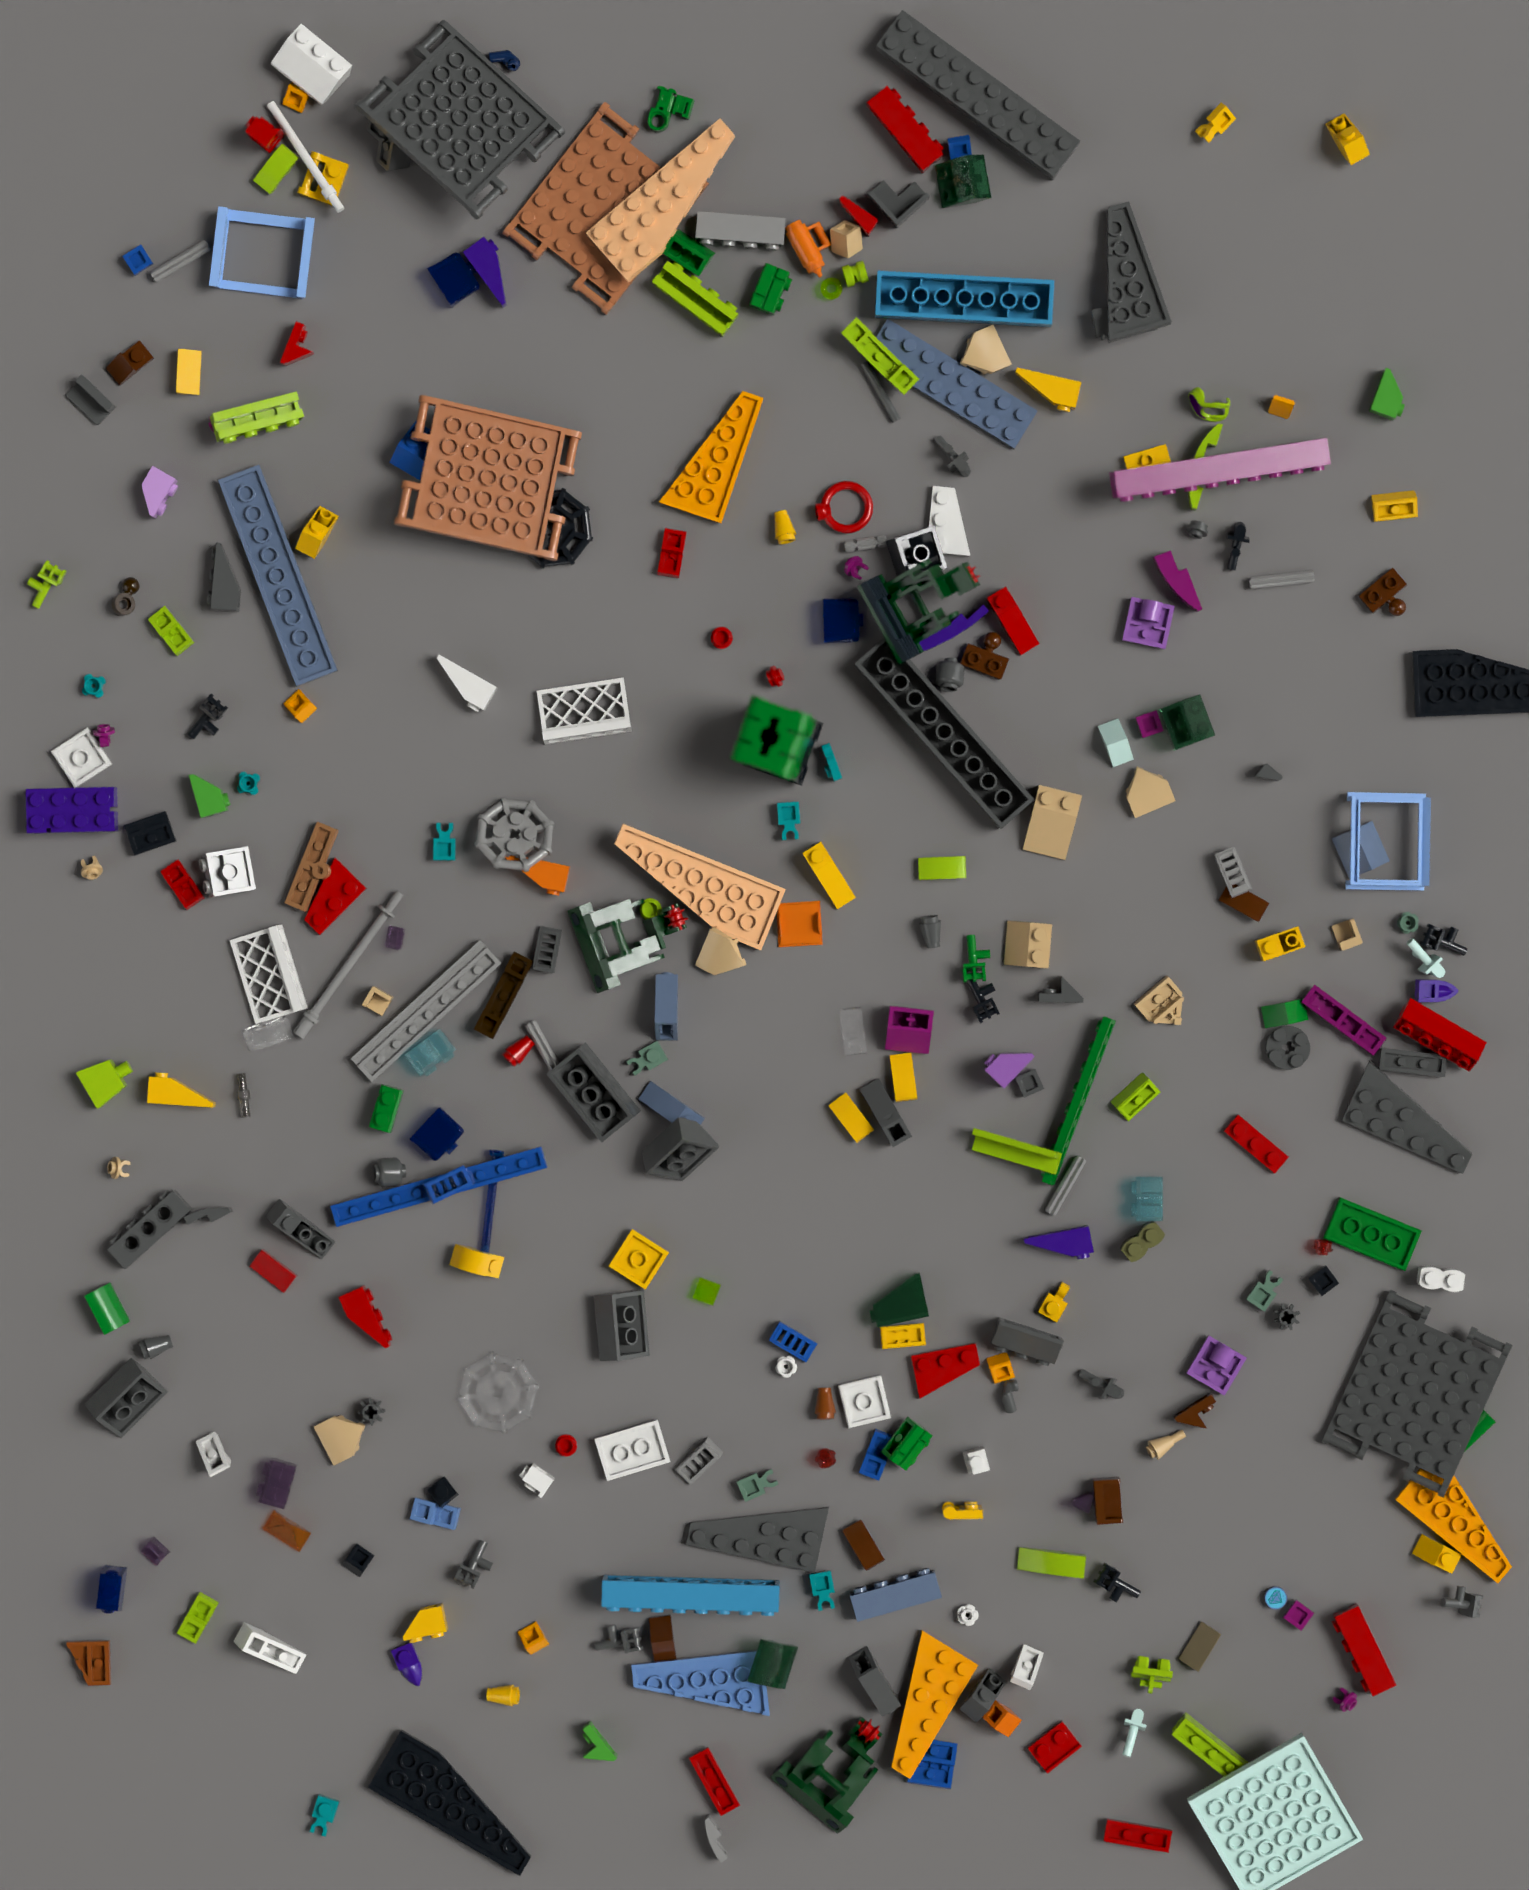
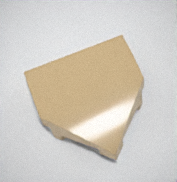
M994 325L974 332L967 339L964 357L961 358L960 362L965 367L970 366L980 371L982 375L992 374L1012 365Z
M1138 766L1136 767L1135 775L1126 789V798L1135 818L1176 801L1167 779H1164L1162 775L1148 772Z
M713 927L709 930L695 965L710 974L717 975L745 966L746 961L739 952L737 946L738 939L733 940L730 936Z
M1166 975L1139 998L1134 1005L1149 1022L1154 1024L1181 1025L1184 997L1179 988Z
M340 1415L338 1417L333 1416L314 1426L333 1466L354 1456L355 1452L359 1450L361 1434L365 1429V1424L355 1423Z

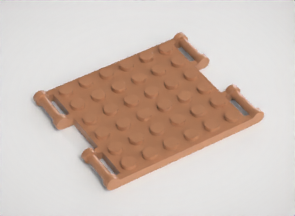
M606 102L601 105L597 113L502 233L507 238L511 237L530 252L536 261L549 248L582 275L573 284L572 289L576 292H581L602 309L601 312L605 315L611 311L636 277L628 283L587 236L586 232L661 169L660 166L630 144L640 128L636 125L632 126L610 109V105ZM605 115L627 132L625 138L602 122V117ZM706 181L705 184L703 185V187H702L703 189H702V191L700 192V194H699V196L697 197V199L701 196V194L704 192V190H705V189L707 188V186L709 185V183H708L707 181ZM520 225L542 244L536 247L515 230L516 227ZM587 279L611 297L608 302L587 287L584 284Z
M420 395L418 400L420 406L415 431L412 432L411 439L428 442L420 483L407 480L402 481L401 488L403 491L394 524L557 561L558 542L561 527L565 523V517L551 514L550 508L557 473L574 476L575 468L573 466L578 441L581 440L582 432ZM431 405L435 406L430 434H426L423 431L428 406ZM564 437H568L570 441L565 465H560ZM411 491H418L413 518L407 519ZM549 521L553 523L548 550H543L547 523Z

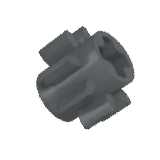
M1281 1304V1310H1274L1278 1318H1275L1273 1322H1281V1330L1284 1326H1288L1292 1330L1294 1322L1296 1324L1300 1323L1296 1320V1316L1300 1312L1292 1311L1293 1304H1290L1289 1308H1285L1284 1304ZM1285 1311H1287L1288 1314H1292V1316L1289 1317V1322L1281 1320V1318L1284 1316Z
M370 1397L368 1404L363 1401L361 1402L364 1408L357 1413L363 1414L362 1423L369 1420L371 1426H373L375 1419L380 1422L383 1420L379 1415L384 1413L386 1409H380L381 1400L375 1403L373 1398ZM370 1406H373V1410H377L373 1417H371L370 1413H366Z

